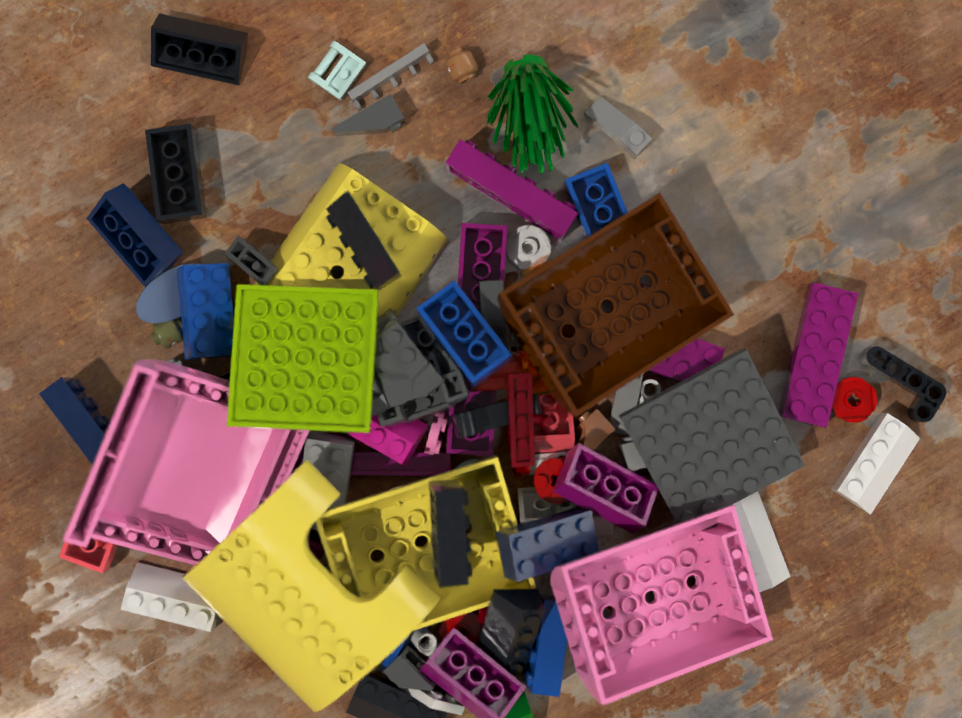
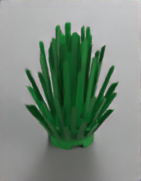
M523 55V59L514 62L511 59L506 63L503 77L487 96L489 101H491L498 94L487 115L488 120L486 124H494L503 103L493 143L497 142L507 109L503 153L510 148V139L513 131V167L517 166V154L519 151L520 172L523 173L524 169L527 171L529 162L533 165L538 164L539 173L542 174L544 173L543 149L545 161L548 163L550 171L553 170L551 154L556 152L555 146H558L562 158L565 157L560 137L562 141L566 142L560 122L563 128H566L567 124L551 92L573 125L577 128L579 126L571 114L573 106L559 89L569 95V91L574 90L550 71L549 65L545 63V59L537 55Z

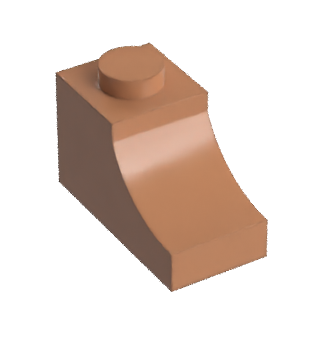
M598 409L591 413L587 410L577 419L580 423L574 428L578 433V443L591 450H594L615 430Z

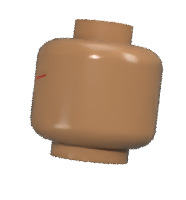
M458 48L449 53L450 57L446 60L445 65L453 81H459L460 84H463L476 77L475 74L479 68L471 51H463L462 48Z

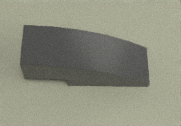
M503 280L480 281L481 315L506 347L505 319L498 303V294L504 291Z

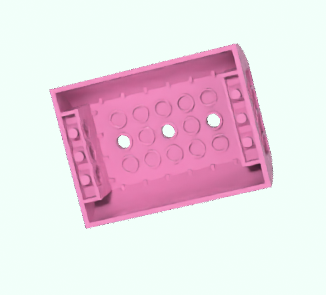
M735 505L722 507L555 567L551 574L550 583L576 671L590 694L601 705L773 640ZM694 575L696 583L693 587L689 588L687 586V579L689 576ZM652 590L655 595L654 600L647 603L645 595L648 591ZM611 606L613 613L611 617L605 619L603 610L605 607Z

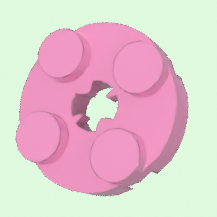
M445 410L434 415L424 453L431 455L439 453L443 435H439V432L445 431L449 414L445 413Z

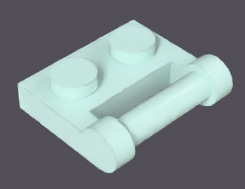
M333 40L328 53L316 70L311 72L307 78L341 101L367 64ZM337 54H341L342 58L328 78L323 80L321 77Z

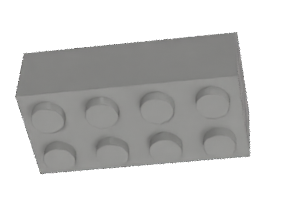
M310 431L306 437L303 463L308 460L341 494L328 509L346 504L356 438ZM316 521L310 529L318 530Z

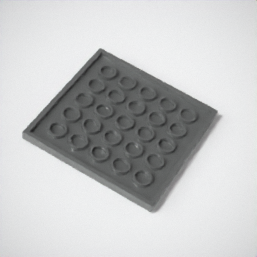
M745 347L619 415L677 523L728 505H733L805 466Z

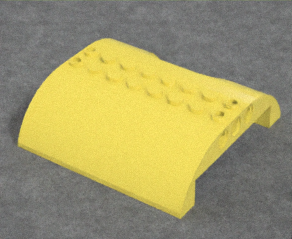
M306 460L201 561L199 560L182 579L313 712H318L338 699L385 659L422 622L438 603L441 596L408 563L391 577L382 591L367 598L356 597L348 592L326 570L308 549L307 537L313 523L341 494Z

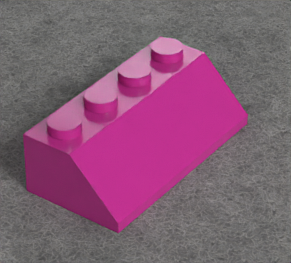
M374 415L371 418V433H345L400 464L407 466L429 425L420 420H415L408 423L402 422L392 426L381 427L378 415Z

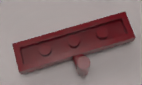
M532 372L507 373L510 466L512 468L535 466L533 423H543L546 426H551L554 420L545 413L533 414Z

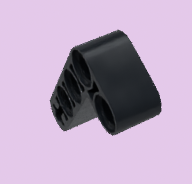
M882 347L866 348L861 354V361L866 367L915 396L908 409L909 418L914 422L931 421L945 399V386ZM871 353H876V354H875V357H876L877 359H879V360H885V361H884L883 363H882L881 361H878V360H877V361H872L873 357H872L870 354H871ZM891 363H895L898 367L895 375L889 371ZM911 375H915L917 378V385L915 387H912L909 383ZM931 387L937 390V395L934 399L929 396V389ZM920 406L925 409V416L923 418L917 415V409Z
M533 393V414H541L543 412L538 393ZM508 400L450 415L456 438H464L479 434V432L509 425Z

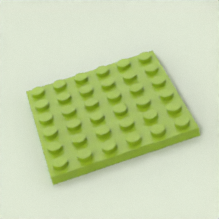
M237 285L227 426L371 433L379 291L371 289Z

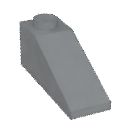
M601 96L585 112L595 124L633 159L652 140L638 124Z
M643 374L614 392L609 423L615 428L612 433L629 436L619 415L637 405Z

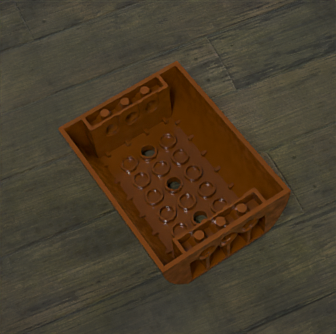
M661 193L653 196L498 294L501 313L551 395L574 417H577L734 315ZM643 275L648 276L651 281L647 289L642 288L639 283ZM604 300H608L612 304V310L609 313H604L601 310V303ZM566 324L572 326L574 330L570 338L562 335V328Z

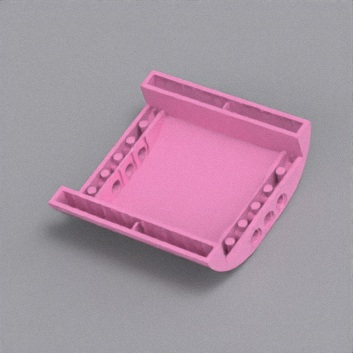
M159 360L137 361L132 368L64 534L63 541L87 548L90 538L195 565L288 479L309 430L228 427L229 380L170 362Z

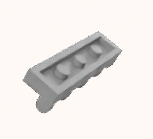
M423 43L347 92L357 110L360 111L362 109L358 101L369 94H372L374 99L377 100L379 96L376 90L386 83L391 82L394 88L397 87L398 84L394 78L408 69L413 76L416 75L417 71L413 66L425 58L430 65L433 64L434 60L429 54L428 48Z

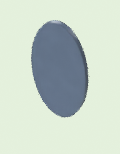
M190 263V264H184V265H201V264H198V263ZM183 265L164 272L142 291L136 303V314L139 319L154 324L168 322L181 316L177 268Z

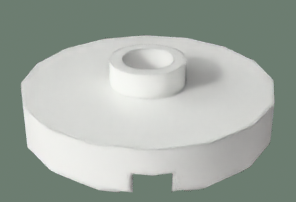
M523 225L516 228L509 235L506 253L508 259L515 267L521 270L532 271L540 268L547 262L551 253V242L543 229L536 226ZM530 244L533 250L526 252L524 246Z

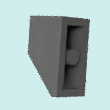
M409 645L383 671L399 688L431 691L437 684L420 670L425 661Z

